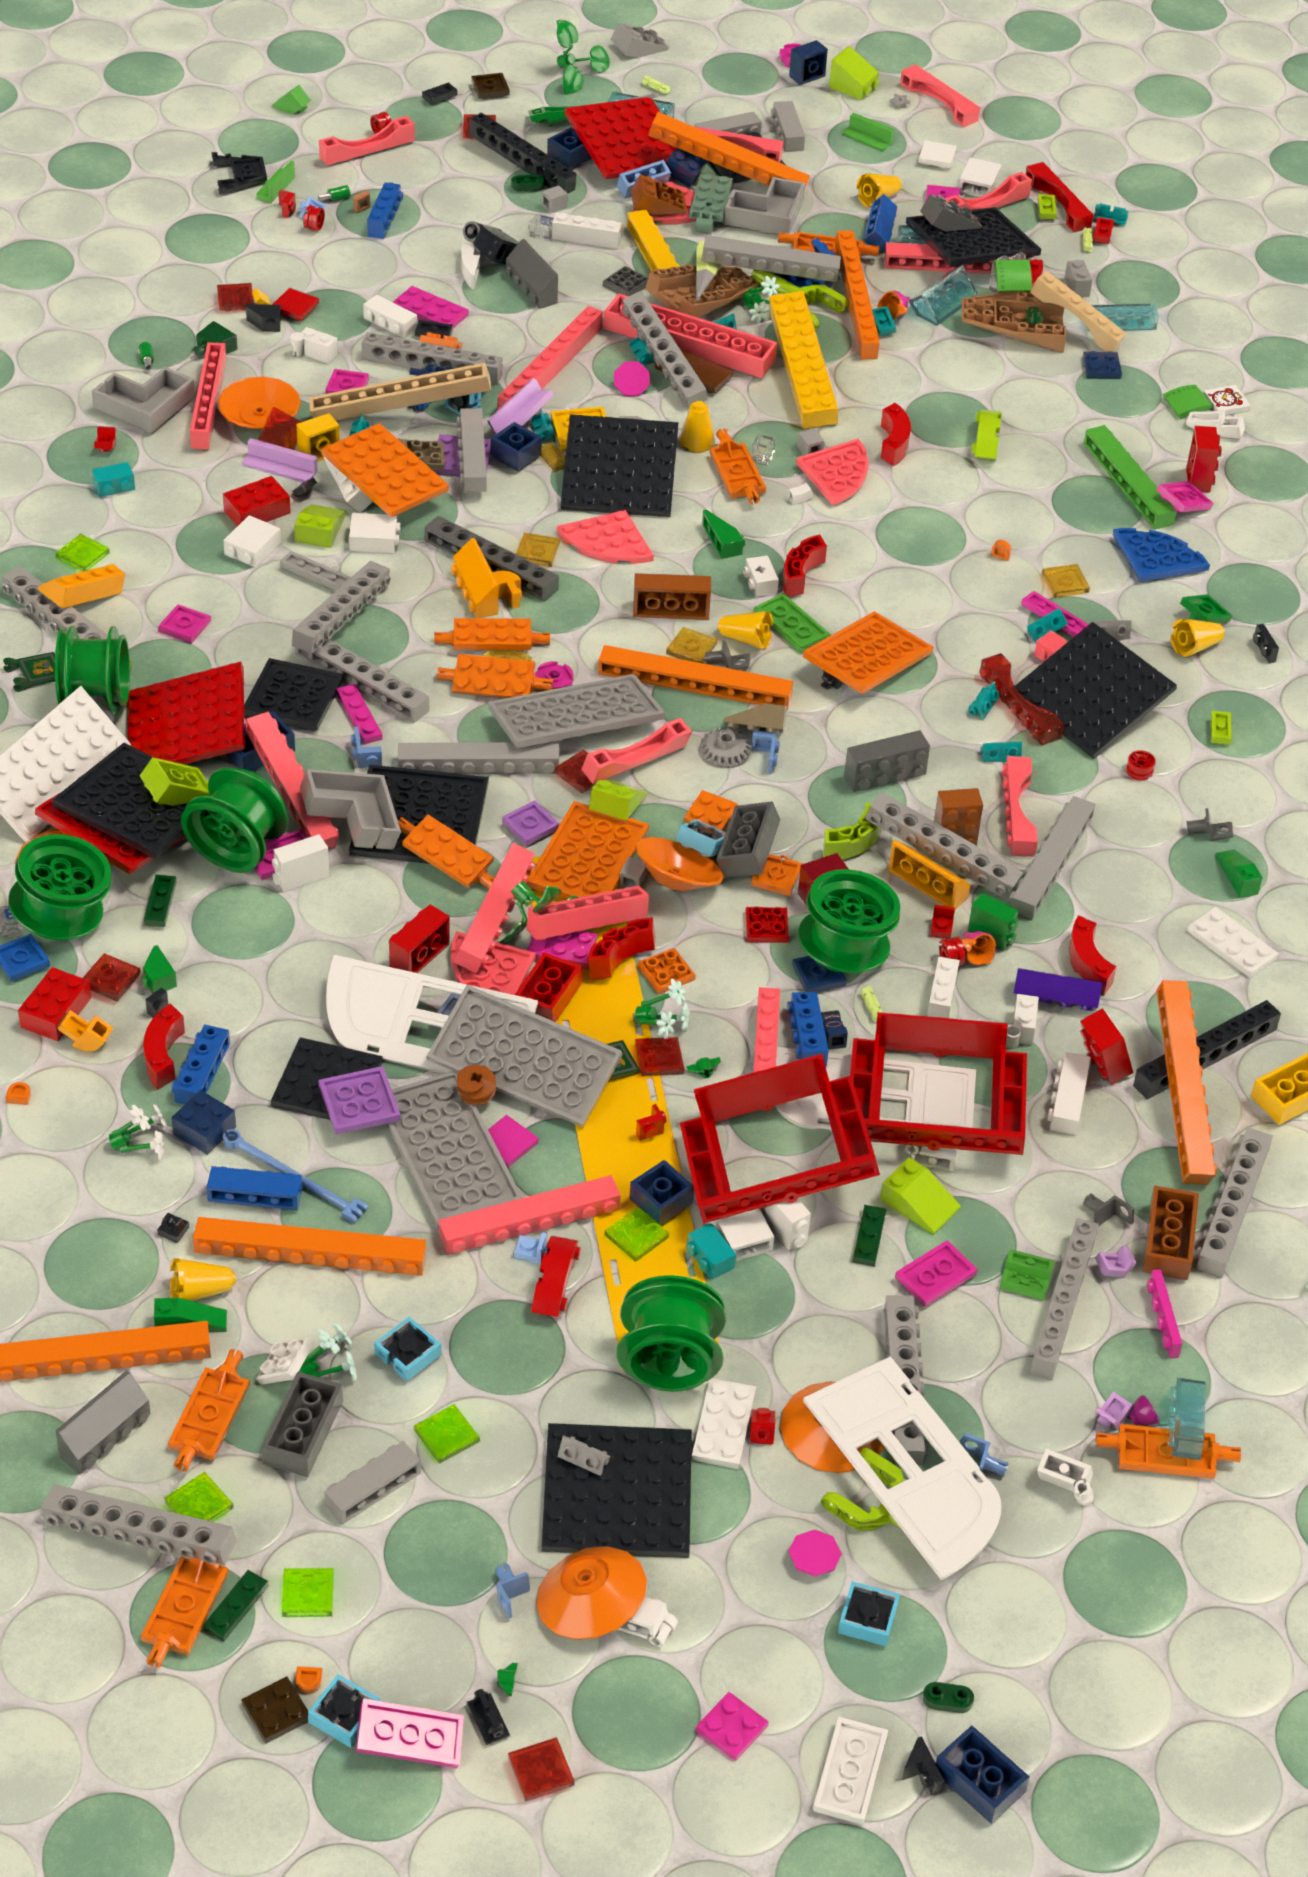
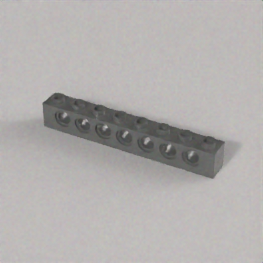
M437 516L425 526V542L453 556L471 538H475L492 572L509 571L515 573L521 579V590L543 601L548 600L559 590V575L449 520Z

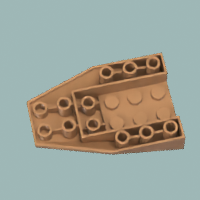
M684 265L650 271L645 290L667 308L700 318L743 296L749 288H757L759 284L739 267H722L709 283L700 299L696 300V265Z
M1004 292L962 298V322L1013 340L1064 353L1066 341V326H1063L1064 307L1052 303H1043L1030 292ZM1033 306L1039 307V310L1044 315L1043 323H1027L1025 320V310Z

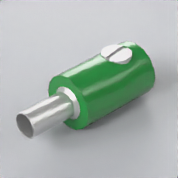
M344 185L328 189L327 193L318 195V200L329 199L332 202L349 198L351 196L349 186Z
M143 342L139 345L138 349L141 363L145 365L146 370H151V364L154 362L152 345L149 342Z

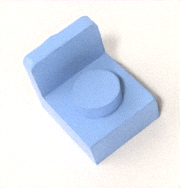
M309 196L306 202L302 201L298 209L301 211L299 217L302 218L304 213L308 212L306 208L309 205L316 208H324V210L327 206Z
M542 1232L540 1239L520 1235L514 1252V1258L541 1264L543 1254L549 1251L546 1248L548 1243L547 1233Z

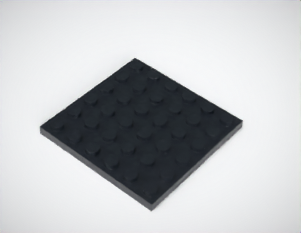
M996 207L971 210V214L975 215L978 218L977 221L982 225L980 229L944 231L933 226L924 215L906 217V224L951 267L964 264L973 265L980 262L988 263L995 260H1017L1022 257L1033 258L1034 256L1041 255L1042 249Z
M570 414L560 509L605 513L626 510L628 514L671 517L679 422Z
M1092 621L1011 688L1010 695L1095 759L1177 690V684Z
M125 742L52 799L53 807L153 859L159 857L184 835L181 816L188 803L174 806L156 803L140 777L152 756Z
M369 765L367 774L384 775L397 820L400 821V818L403 817L414 826H417L427 815H430L471 843L477 844L489 777ZM403 832L400 833L394 849L376 848L375 845H373V848L355 847L351 838L350 856L430 864L403 846V840L407 837Z
M548 1423L541 1552L576 1553L585 1548L608 1546L627 1551L632 1556L689 1558L692 1429ZM563 1436L575 1437V1440L587 1444L590 1448L593 1447L602 1452H607L610 1460L607 1465L604 1464L601 1476L558 1457Z

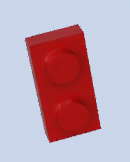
M1098 217L1093 236L1094 242L1101 244L1110 243L1114 225L1113 219Z

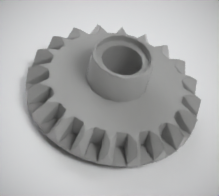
M726 727L724 730L719 728L716 731L710 730L709 734H705L704 738L701 739L700 751L703 757L719 766L741 764L749 758L752 750L750 740L747 739V735H742L741 731L735 732L734 728L727 730Z

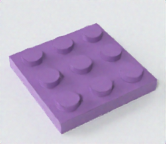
M439 434L438 442L444 443L445 468L434 471L436 474L460 477V462L463 461H459L458 439L461 438H458V436ZM484 438L487 472L491 440Z
M383 1066L319 1080V1088L335 1135L401 1121V1115Z

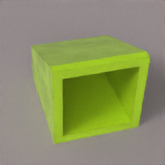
M847 46L832 59L830 88L862 100L878 87L880 82L879 72L852 47Z

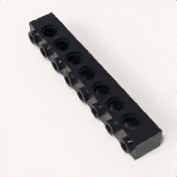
M482 112L470 118L469 135L530 175L542 176L544 184L550 188L560 186L567 194L575 190L576 172Z
M1265 1000L1201 1034L1196 1038V1044L1200 1049L1199 1065L1202 1066V1069H1205L1276 1031L1281 1012L1268 1000ZM1165 1054L1141 1066L1136 1071L1133 1086L1147 1100L1169 1088Z

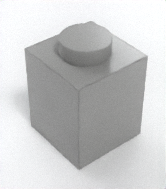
M560 186L542 191V206L550 214L567 208L568 194Z
M815 428L798 432L797 447L803 455L823 450L824 440Z
M628 857L620 871V888L642 887L648 873V869L642 860Z

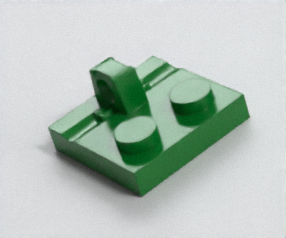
M1208 594L1183 597L1180 602L1191 613L1189 619L1223 623L1230 622L1232 615Z

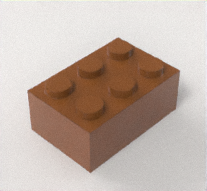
M979 789L938 791L934 822L976 846L983 811V802Z

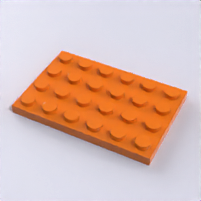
M380 423L322 448L321 454L391 518L449 491V485Z
M874 611L804 650L803 658L854 688L857 692L864 694L932 654L934 647Z
M573 801L527 879L526 885L541 892L545 891L546 886L558 887L562 890L558 897L564 899L574 895L580 898L614 891L619 884L620 871L628 857L633 858L637 852L635 844L639 839L645 838L649 831V824L628 818L627 821L589 810V805Z

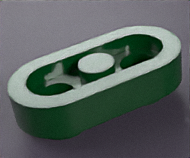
M536 174L516 175L511 178V187L516 191L539 190L544 186V178Z
M1033 306L1025 310V320L1027 323H1043L1044 315L1039 310V307Z
M931 1682L924 1688L923 1702L927 1707L934 1710L966 1713L973 1706L974 1694L970 1688L963 1685ZM932 1692H939L940 1695H935ZM958 1695L965 1696L966 1698H959Z

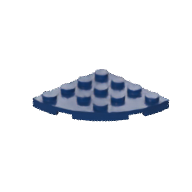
M1136 528L1113 529V537L1140 582L1209 571L1210 564L1199 551L1195 552L1190 549L1188 543L1174 536L1154 530L1143 532L1136 531Z

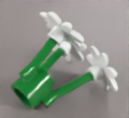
M132 1105L133 1110H130V1113L134 1116L131 1118L132 1121L109 1134L111 1146L115 1151L120 1149L121 1153L130 1150L151 1148V1150H155V1153H158L159 1160L165 1154L163 1149L165 1143L162 1141V1133L155 1130L156 1138L150 1143L128 1146L132 1142L130 1134L140 1129L144 1131L147 1128L149 1130L152 1123L157 1124L161 1122L165 1131L168 1129L166 1121L162 1118L157 1105H153L157 1114L151 1116V1119L145 1115L143 1116L142 1108L138 1109L135 1105Z

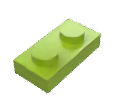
M1038 194L1039 219L1056 220L1055 195Z
M1211 711V743L1231 745V712Z

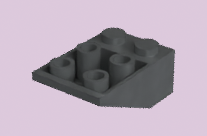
M930 194L920 210L933 226L944 231L980 229L982 226L977 221L978 218L971 214L972 211L967 207L960 208L954 201L947 202L940 195L934 196Z

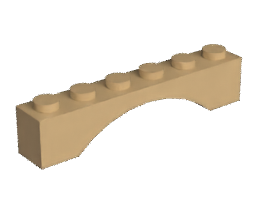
M1045 271L1037 278L1030 293L1043 303L1056 304L1074 313L1087 326L1096 345L1105 352H1114L1119 348L1127 334L1050 272Z

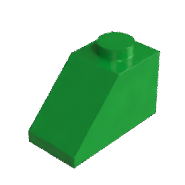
M153 946L143 966L144 977H142L145 989H149L152 994L160 988L168 991L177 987L176 972L159 946Z

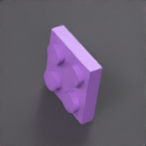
M535 800L502 817V823L525 846L555 832L559 827V823Z

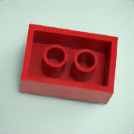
M1194 426L1186 474L1187 481L1201 492L1210 493L1211 486L1215 485L1216 476L1214 472L1218 471L1219 461L1217 458L1221 457L1222 447L1219 446L1220 434H1217L1216 427Z
M273 476L223 493L224 512L237 527L248 516L269 522L291 513L290 495Z
M431 904L424 910H420L416 917L407 922L400 931L390 937L388 942L389 967L413 973L420 972L450 945V916Z
M543 952L514 995L538 1000L535 1014L556 1022L582 984V966Z
M51 967L18 1009L20 1028L58 1042L64 1035V1033L58 1030V1027L65 1015L70 1010L79 1015L91 1000L90 981Z
M1102 1008L1080 1020L1082 1027L1080 1033L1085 1040L1083 1044L1088 1051L1086 1054L1091 1057V1064L1096 1063L1099 1067L1097 1071L1103 1080L1107 1079L1110 1085H1113L1133 1074L1125 1039Z

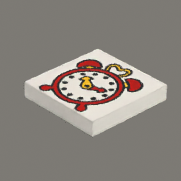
M1236 385L1204 390L1203 394L1212 404L1214 411H1225V415L1250 411L1251 405Z

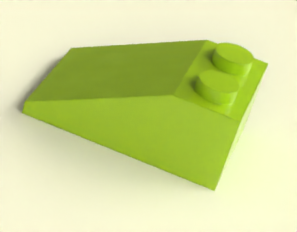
M310 504L299 513L294 524L295 542L331 548L347 514V510Z
M152 757L140 774L141 779L145 783L144 786L152 794L153 800L160 805L174 806L188 803L197 796H210L208 781L199 768Z
M598 780L591 790L589 810L627 821L648 795V791L614 780Z
M910 1157L882 1183L880 1200L933 1235L961 1208V1205L926 1167Z

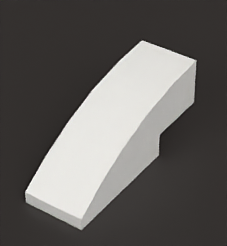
M462 243L461 268L463 277L471 289H475L479 275L480 255H476V247L473 244Z
M1225 411L1190 412L1186 421V425L1193 429L1194 426L1216 427L1217 434L1225 438L1241 439L1245 430L1243 417H1226Z

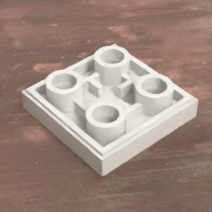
M925 140L918 163H922L925 166H939L942 169L951 168L957 146Z
M310 1338L275 1343L270 1349L271 1353L267 1360L261 1365V1371L256 1380L261 1385L293 1380L314 1342Z

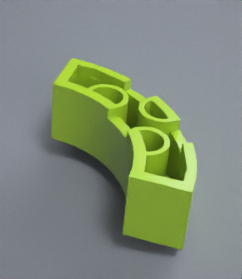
M984 409L976 412L975 422H978L976 443L972 444L971 451L972 454H975V459L996 461L999 436H996V433L999 434L1002 412Z
M866 803L863 814L853 826L847 825L836 829H825L823 857L838 853L841 859L851 858L868 850L878 840L883 829L865 819L872 803Z

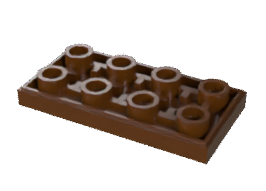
M680 349L708 392L716 393L733 376V370ZM655 363V369L662 371V367L657 366Z

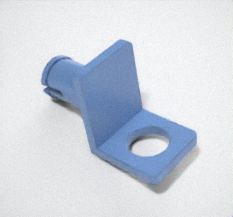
M964 1433L959 1443L967 1452L979 1456L977 1465L980 1471L985 1469L1004 1477L1009 1463L989 1456L990 1442ZM972 1441L976 1443L978 1447H970L966 1444V1442Z
M503 1563L505 1571L501 1564L495 1569V1574L501 1581L496 1583L497 1597L506 1616L510 1619L512 1618L510 1598L529 1592L530 1583L527 1572L515 1576L509 1564Z

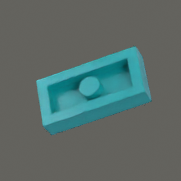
M888 306L872 309L879 336L896 333V326Z

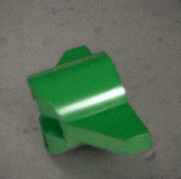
M707 1057L700 1058L696 1064L686 1066L687 1071L700 1074L703 1078H709L713 1070L721 1062L720 1057L713 1059Z
M511 1663L505 1669H498L497 1686L502 1688L506 1696L512 1697L518 1663Z

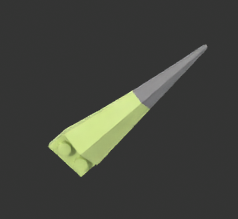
M699 241L696 249V300L700 299L709 283L724 266L723 264L701 261L704 241Z

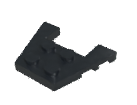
M211 152L213 166L231 165L234 179L217 180L219 194L267 181L263 157L250 155L232 157L230 153L221 156L218 155V152Z

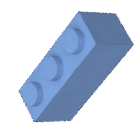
M661 160L621 173L617 187L625 199L632 196L631 188L640 174L649 176L655 181L665 183L669 181L671 172L665 161Z

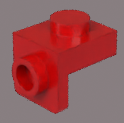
M280 190L278 195L279 205L282 206V217L289 218L292 212L296 210L295 193Z
M98 426L94 449H99L101 452H109L110 449L116 446V428Z
M657 1104L652 1105L651 1116L637 1120L636 1135L639 1141L664 1133V1124L667 1120L664 1111H660Z
M768 1408L751 1410V1443L774 1444L775 1411H771Z

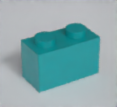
M128 462L92 469L93 484L99 497L135 490L134 474Z
M712 1223L688 1233L687 1252L696 1259L701 1270L706 1272L711 1279L734 1269L737 1254Z

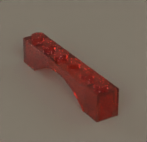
M999 653L982 659L979 669L981 678L989 685L995 682L1001 701L1007 705L1011 713L1019 719L1022 726L1031 733L1032 737L1041 746L1060 740L1064 724L1053 712L1033 705L1017 691L1011 679V663L1005 656Z

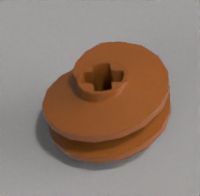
M470 1065L460 1070L457 1075V1090L462 1101L468 1105L475 1106L490 1101L496 1092V1077L494 1073L481 1065Z

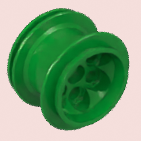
M70 626L68 630L65 627L60 628L55 649V685L58 705L80 686L90 697L96 694L102 695L105 702L109 705L111 714L114 716L118 714L120 705L122 707L127 705L130 690L129 648L126 636H119L115 626L110 627L107 639H79L77 629L74 626Z
M218 769L212 773L208 780L210 796L194 797L186 805V809L181 816L182 829L195 850L212 864L231 872H249L265 858L266 845L264 839L279 838L286 832L288 816L285 805L277 790L261 776L245 769Z
M45 835L27 843L17 858L15 864L17 881L11 887L8 895V905L13 917L30 932L51 940L77 939L94 931L103 918L104 909L101 900L107 895L111 885V868L105 855L91 843L70 835Z
M833 870L819 876L813 882L806 898L810 914L801 921L798 928V939L804 951L819 965L845 974L866 972L881 966L890 954L891 946L887 935L895 930L900 920V901L895 891L881 879L857 870Z
M664 1275L642 1280L627 1291L621 1305L620 1319L629 1333L619 1341L616 1349L618 1363L626 1373L646 1387L668 1392L686 1391L696 1388L717 1375L722 1368L724 1356L721 1347L714 1339L725 1328L726 1313L721 1296L713 1288L692 1278Z

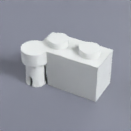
M307 327L301 333L295 332L291 334L293 356L302 357L304 355L330 364L338 355L337 337Z
M905 1146V1151L910 1154L912 1148L911 1158L924 1167L954 1172L958 1149L939 1148L936 1151H932L925 1146Z
M1046 1449L1037 1469L1039 1479L1074 1492L1075 1500L1080 1505L1086 1506L1092 1503L1094 1499L1093 1490L1090 1487V1481L1093 1477L1092 1466Z
M645 1597L635 1616L618 1630L645 1639L649 1637L651 1644L657 1646L659 1641L658 1647H663L668 1635L675 1630L678 1620L675 1616L668 1613L666 1603L659 1599Z

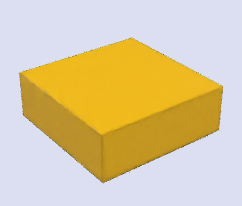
M257 288L252 291L257 304L271 305L267 295Z

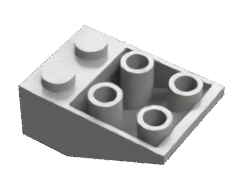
M618 23L610 39L624 55L635 58L669 49L665 40L659 37L656 31L652 29L645 30L640 26L633 27L628 23Z

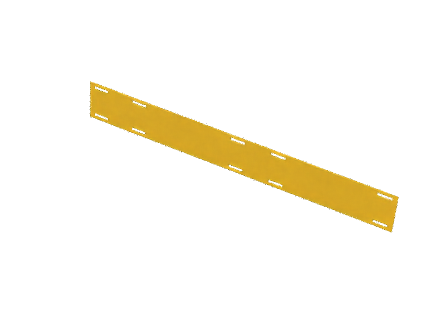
M541 856L533 857L534 865L537 864ZM530 888L537 897L542 898L544 892ZM557 897L552 903L565 901L567 899ZM533 901L532 906L535 907L537 902ZM625 921L619 924H611L583 931L598 934V943L603 939L602 935L614 927L617 929L625 927L627 923ZM634 955L618 964L613 971L612 978L590 979L589 968L582 969V984L556 1021V1023L563 1025L564 1020H569L570 1029L605 1044L623 1040L640 1069L639 1074L608 1081L584 1128L575 1125L586 1181L612 1175L621 1195L619 1210L593 1216L617 1344L624 1337V1334L629 1333L621 1322L620 1309L625 1294L633 1285L647 1278L664 1275L684 1276L705 1283L703 1271L696 1259L692 1256L695 1277H689L684 1252H687L688 1233L694 1231L689 1207L661 1226H658L629 1199L630 1182L663 1160H666L682 1175L649 1024H641L643 1035L637 1036L633 1014H635L636 1007L641 1006V1001H644ZM646 1078H653L657 1101H651ZM657 1104L660 1111H664L667 1120L664 1124V1133L639 1141L636 1135L637 1120L651 1116L652 1105ZM610 1260L617 1261L621 1285H614Z

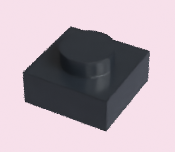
M312 477L301 483L292 492L296 497L301 494L306 496L313 491L312 487L317 484V481Z
M163 988L158 989L145 999L147 1014L152 1018L165 1006L169 1005L167 991Z

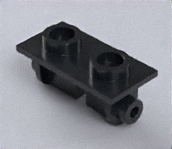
M483 1689L476 1690L474 1692V1699L467 1701V1704L485 1744L489 1745L510 1737V1733L491 1693L488 1694Z

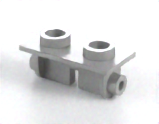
M1094 620L1095 624L1115 639H1130L1132 620Z
M562 1437L558 1457L597 1475H602L604 1464L607 1465L610 1460V1456L607 1455L606 1451L602 1452L596 1448H590L587 1444L575 1440V1437Z

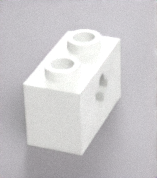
M768 555L747 558L746 566L743 567V574L748 579L749 589L753 590L755 597L777 594L779 579Z

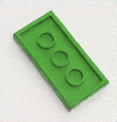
M784 593L755 606L753 612H770L773 618V626L770 627L800 654L831 636L827 630Z

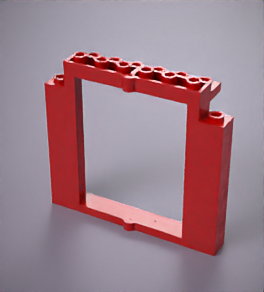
M877 1012L875 1040L853 1038L850 1075L852 1076L871 1142L925 1146L932 1151H936L939 1148L1023 1155L1026 1129L1027 1053L1006 1051L1008 1023ZM885 1049L933 1053L936 1057L956 1055L993 1059L990 1129L880 1120Z
M822 1054L693 1089L701 1117L680 1122L703 1224L784 1201L794 1203L802 1196L880 1175L852 1076L829 1081ZM821 1093L841 1162L731 1192L715 1122L761 1109L770 1111L776 1105Z

